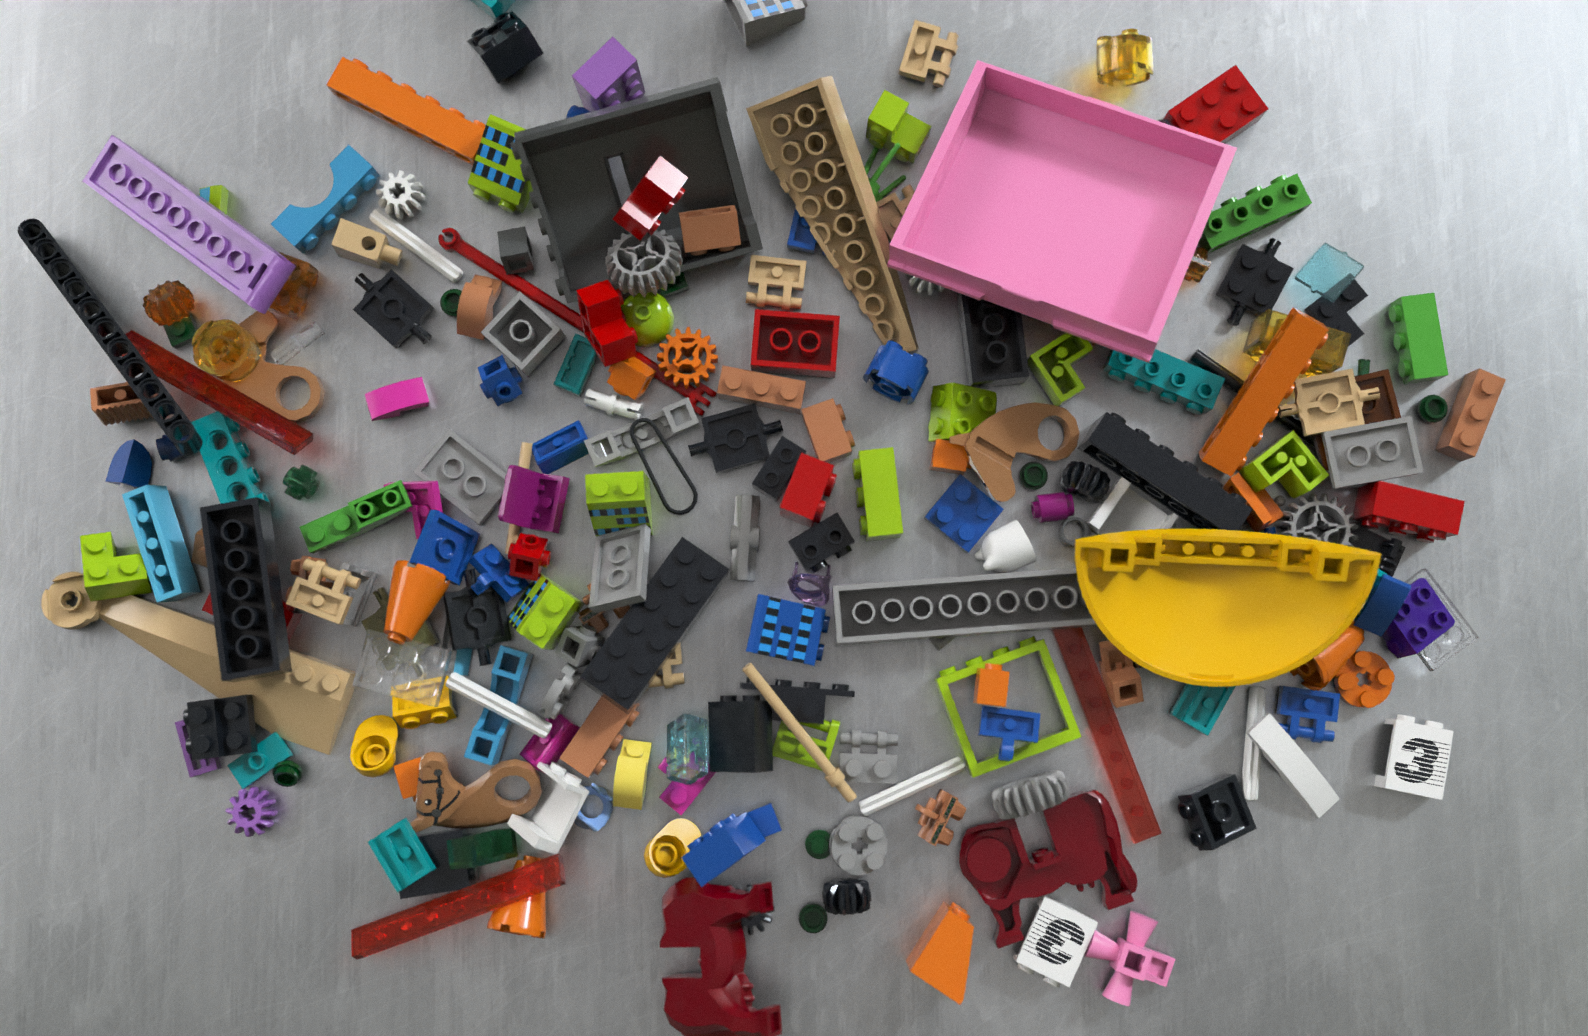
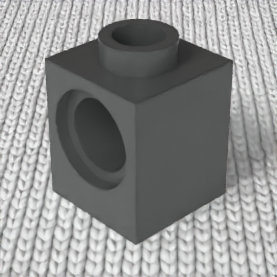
M525 226L498 231L500 258L506 274L510 275L534 270L532 246Z

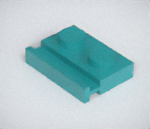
M1186 683L1169 714L1208 736L1236 686L1209 687Z
M407 818L368 841L397 893L436 869Z

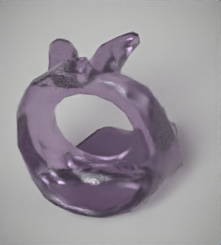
M795 562L792 578H789L787 581L790 591L804 603L818 607L827 604L830 594L829 586L832 579L830 574L831 565H827L825 576L809 573L797 575L799 562ZM806 581L819 589L815 591L804 590L799 587L798 583Z

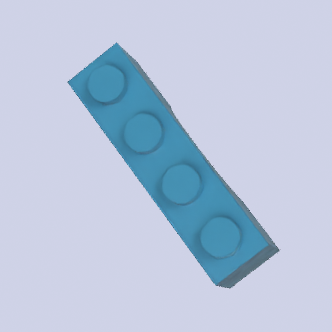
M349 144L329 164L334 180L328 197L313 207L302 208L290 204L271 223L281 235L303 254L317 245L319 237L326 230L332 229L337 224L338 218L345 211L352 209L357 203V198L364 191L370 190L380 176L374 167Z
M500 645L491 672L490 691L517 705L534 654ZM484 707L477 724L472 730L464 757L491 766L498 764L512 722Z

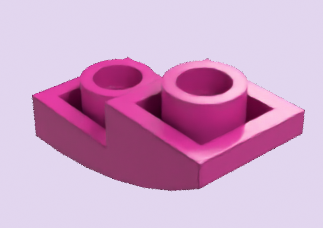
M422 377L393 383L365 394L371 421L398 417L401 411L429 406V398Z

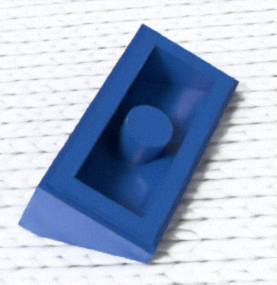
M578 420L533 443L532 454L542 473L550 474L589 454L584 440L589 438Z

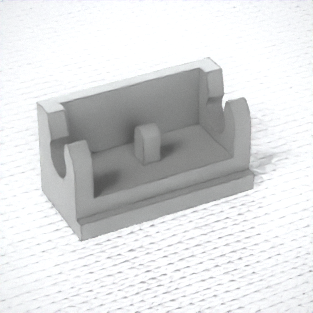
M343 562L340 570L350 571L352 576L361 579L358 589L347 586L343 594L353 597L343 624L358 627L378 574Z

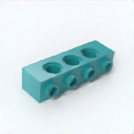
M219 410L192 421L191 423L202 438L200 453L220 504L239 501V492L243 488L247 489V497L245 499L258 497L270 502L267 495L260 490L258 485L260 476L254 466L251 467L248 459L250 451L247 444L240 439L238 434L240 425L236 417ZM226 437L227 444L220 450L218 446L219 441ZM236 462V472L233 475H229L230 465Z

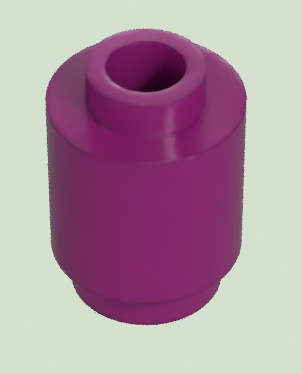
M1064 492L1036 495L1035 501L1031 502L1033 518H1038L1039 523L1067 520L1068 516H1074L1073 497L1070 493L1065 494Z

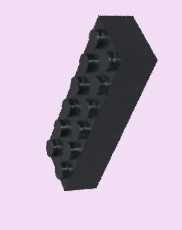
M1106 412L1097 419L1077 448L1119 477L1129 481L1131 485L1197 529L1239 531L1252 511V508L1246 505L1247 500L1236 493H1228L1222 489L1223 485L1218 480L1212 477L1206 478L1198 473L1199 469L1194 464L1178 460L1174 457L1175 453L1170 448L1161 444L1157 446L1149 440L1150 436L1146 432L1137 428L1133 430L1125 424L1126 420L1116 413L1112 412L1109 414Z
M255 497L200 507L221 681L239 682L292 672L270 502Z
M682 537L647 584L646 601L635 603L630 607L581 674V682L626 714H629L728 576L729 568Z

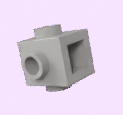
M587 624L564 628L555 654L572 666L583 667L590 664L603 646L605 638L598 633L596 634L597 630Z

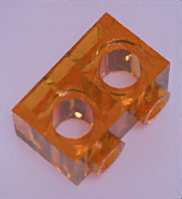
M279 252L296 267L268 310L298 321L299 316L307 308V297L310 290H313L317 285L319 270L308 262ZM296 270H301L300 277L292 280V274ZM290 295V301L286 305L281 306L282 298Z

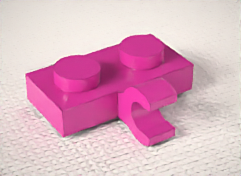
M697 752L691 756L682 769L665 757L658 768L673 780L659 798L682 815L716 772H709V762Z

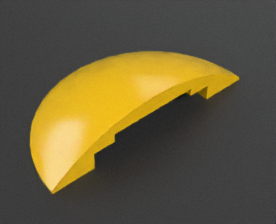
M1220 529L1135 530L1107 533L1075 540V565L1080 590L1089 613L1108 640L1125 656L1155 674L1174 681L1209 687H1231L1268 680L1307 663L1323 652L1339 638L1362 609L1375 581L1381 554L1325 541L1279 534Z

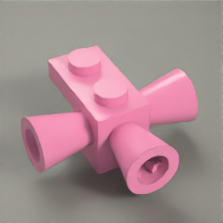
M1130 911L1127 940L1118 937L1116 942L1097 930L1094 931L1084 957L1107 960L1109 965L1115 970L1102 996L1116 1003L1130 1006L1133 978L1141 981L1146 979L1164 987L1167 986L1175 958L1145 947L1146 942L1158 924L1157 920Z

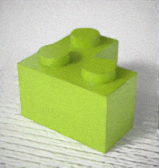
M884 90L868 117L866 138L869 139V143L878 149L885 148L891 151L896 143H899L900 148L894 157L902 162L909 161L914 163L930 135L932 126L908 114L909 103Z
M1065 333L1030 355L1027 359L1028 367L1053 405L1061 406L1086 388L1072 368V365L1088 356L1093 350L1088 340Z
M1294 430L1277 439L1239 471L1255 493L1279 480L1293 499L1309 492L1329 476Z
M111 532L80 536L84 585L90 601L152 593L151 583L141 553L117 556L116 545Z

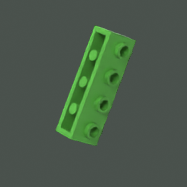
M1286 174L1272 180L1270 186L1263 189L1261 185L1254 187L1245 193L1246 197L1239 200L1236 197H1232L1221 203V208L1211 211L1198 242L1203 255L1212 253L1303 212L1312 202L1298 174L1288 178Z

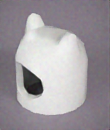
M1017 520L989 532L983 538L981 549L975 553L977 560L985 561L983 564L984 570H993L996 573H1010L1037 560L1033 547Z

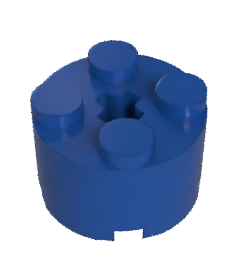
M887 341L886 345H881L877 349L863 379L866 383L870 379L874 383L872 389L884 397L899 403L904 398L908 399L907 404H912L929 374V370L926 367L928 360L922 355L916 353L911 355L902 350V346L894 341Z

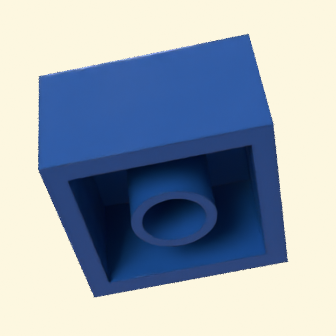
M747 812L738 817L733 813L710 828L709 832L690 843L687 846L690 851L681 858L699 885L703 887L764 843L766 839Z

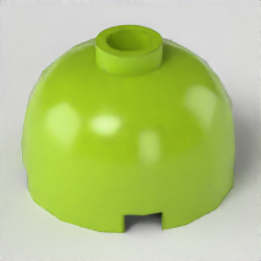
M649 292L645 298L641 293H638L635 297L629 295L625 298L624 305H621V310L626 318V324L628 327H633L638 337L636 346L653 347L655 344L665 341L666 335H670L674 325L672 308L660 294L654 295L652 292Z

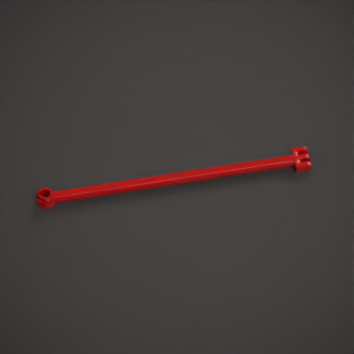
M454 228L442 230L445 236L453 235L451 242H445V237L442 234L438 236L439 244L447 252L456 251L583 332L581 315L516 273L507 275L502 264L462 240L461 235ZM636 350L637 356L634 357L657 371L653 378L683 397H688L695 413L702 417L705 411L696 406L699 402L709 407L711 402L704 398L703 394L706 393L708 396L715 398L717 393L701 382L700 387L697 388L689 385V388L685 389L684 382H680L675 387L673 383L674 378L666 381L664 378L666 371L660 372L659 364Z

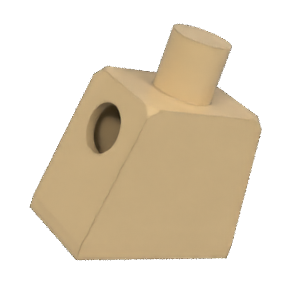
M340 219L331 244L339 257L381 269L383 262L398 266L402 250L389 246L386 235L348 220ZM375 246L373 250H368V248Z

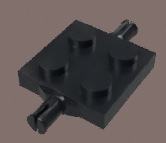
M1270 238L1264 252L1257 251L1245 244H1242L1216 293L1217 296L1228 300L1234 306L1227 320L1229 323H1232L1237 314L1233 325L1238 326L1245 312L1255 313L1265 319L1270 315L1294 269L1274 257L1281 245L1279 240L1271 249L1276 239Z
M392 269L375 283L368 279L364 273H360L358 276L366 282L365 284L358 277L355 278V282L366 292L363 299L353 310L393 347L397 348L412 334L423 344H426L428 341L421 333L429 340L432 338V335L420 325L434 307Z
M754 403L701 418L705 431L704 441L688 445L691 457L707 452L713 460L717 474L767 460L770 456L767 447V435L781 432L783 428L780 420L764 424L758 415Z
M475 568L463 570L466 587L460 591L448 592L443 595L452 651L467 648L477 650L479 666L490 665L492 663L489 647L496 643L511 641L504 599L492 586L478 596L470 588L477 582Z

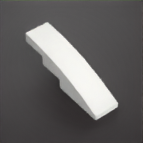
M1266 713L1245 732L1262 750V755L1279 772L1278 775L1317 818H1320L1340 799L1310 759L1269 713Z

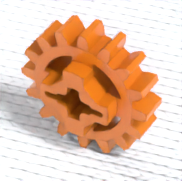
M687 327L685 333L681 334V331L677 328L675 329V337L667 334V344H659V348L662 353H657V361L661 362L658 365L659 371H666L664 374L666 381L674 378L673 383L675 387L680 382H684L685 389L689 388L691 382H694L696 387H700L699 380L703 379L708 382V372L715 373L716 366L712 364L718 362V355L713 354L716 352V345H709L711 342L709 335L701 338L700 329L695 334H692L690 327ZM673 351L676 357L672 360V363L670 364L669 355L670 352ZM703 352L706 353V362L704 365L702 364V361L699 359L703 356ZM685 355L688 358L692 356L693 360L690 361L687 358L683 360L682 356Z

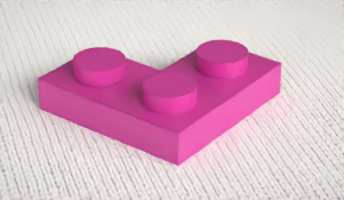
M438 481L403 482L413 506L405 512H412L416 539H419L430 510H438L443 513ZM390 482V483L384 484V487L387 486V485H390V484H392V483H394V482Z

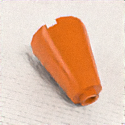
M405 560L396 561L393 567L384 625V633L388 635L387 639L400 645H404L405 641L411 642L450 585V580L445 581L446 576L439 571L417 563L415 568L408 567V561Z
M1352 621L1339 638L1323 652L1307 663L1291 670L1290 673L1293 676L1298 674L1304 680L1301 684L1306 688L1320 691L1328 685L1364 642V630L1354 626V621Z
M524 855L523 860L516 861L488 921L487 929L521 936L531 935L534 938L545 939L546 885L545 865L540 864L541 858Z

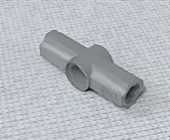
M736 495L734 525H731L730 550H732L730 580L755 582L756 552L759 551L760 526H758L760 496Z

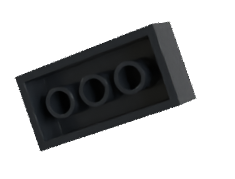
M957 292L968 385L982 388L1025 383L1029 378L1021 313L984 299L977 300Z

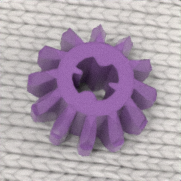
M251 787L249 791L246 789L239 790L238 797L230 798L229 801L234 807L227 808L225 812L233 816V818L228 820L227 824H237L234 833L239 834L244 831L246 837H252L254 833L258 835L264 834L265 827H272L274 825L270 817L276 816L278 811L271 810V806L277 800H267L269 791L264 790L259 793L258 787ZM253 807L255 809V814H252V816H250L248 810H252Z

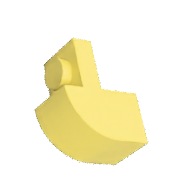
M623 739L615 770L613 806L642 810L652 743Z

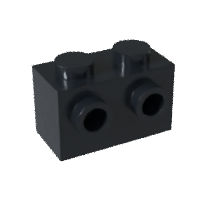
M838 512L789 540L788 544L805 572L812 570L813 573H816L828 565L827 559L834 555L839 559L851 552L850 546L854 544L855 540Z

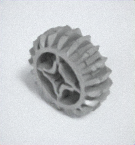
M657 229L652 235L646 233L641 240L631 233L628 235L621 233V240H613V247L608 248V256L605 257L606 271L615 288H619L623 294L629 292L633 297L641 293L644 298L649 292L656 295L657 290L660 288L666 291L667 283L675 284V276L680 275V267H682L683 262L680 247L673 236L668 235L665 230L658 232Z
M1311 493L1308 500L1304 496H1300L1298 504L1291 502L1288 505L1290 511H1283V518L1287 521H1280L1278 523V527L1286 530L1280 532L1279 535L1327 542L1328 536L1339 533L1337 544L1354 547L1350 542L1358 540V536L1350 533V531L1358 529V525L1349 523L1355 517V514L1350 513L1346 516L1344 511L1348 508V505L1336 506L1339 500L1337 497L1328 502V496L1325 493L1320 496L1319 501L1315 493ZM1310 510L1308 526L1296 529V523L1300 514ZM1323 512L1330 515L1336 523L1327 522L1324 519ZM1319 526L1318 529L1321 528L1322 531L1327 532L1317 537V534H1314L1313 531H1308Z
M1045 771L996 788L991 793L992 805L999 818H1018L1044 811L1066 801L1071 795L1069 791L1070 786L1062 771Z

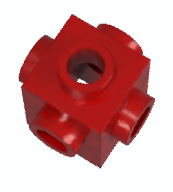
M520 533L516 543H511L509 547V575L537 581L543 567L548 568L551 551H547L548 539L532 534Z

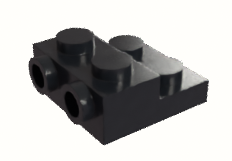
M252 694L187 702V709L183 712V721L189 726L190 737L186 740V751L192 755V761L258 752Z
M1235 774L1224 776L1207 785H1200L1178 795L1180 800L1178 811L1184 819H1187L1191 831L1188 833L1189 839L1195 847H1198L1199 851L1214 850L1257 829Z

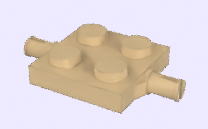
M1353 368L1296 379L1294 382L1295 402L1293 404L1279 405V417L1297 414L1302 424L1304 437L1364 425L1363 402L1380 399V393L1375 394L1379 392V389L1375 387L1360 390L1355 382Z

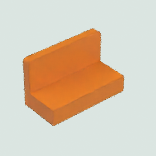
M1239 473L1229 478L1222 488L1230 494L1236 493L1247 500L1246 505L1251 507L1252 511L1246 521L1254 532H1260L1284 516L1265 488L1255 493Z

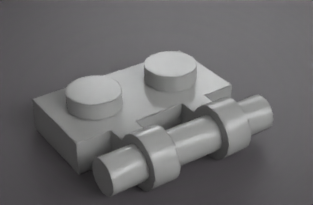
M852 730V733H840V744H851V753L840 752L839 769L845 775L844 780L846 782L897 784V754H886V746H898V734H887L886 731H878L877 734L861 733V730ZM860 745H877V753H860Z

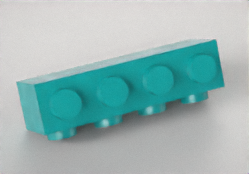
M1111 349L1102 369L1113 380L1131 382L1137 390L1145 393L1150 391L1160 395L1161 400L1171 404L1176 402L1186 406L1187 411L1197 415L1206 414L1213 409L1225 380L1223 377L1157 349L1154 350L1150 363Z

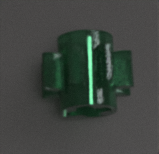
M303 464L300 469L295 466L290 468L283 479V484L288 487L285 493L301 501L302 497L311 498L320 484L315 479L318 473Z

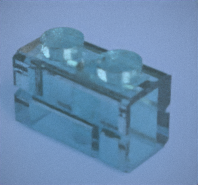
M682 714L667 725L668 766L666 778L668 780L691 785L698 778L708 774V721L706 719L690 714Z

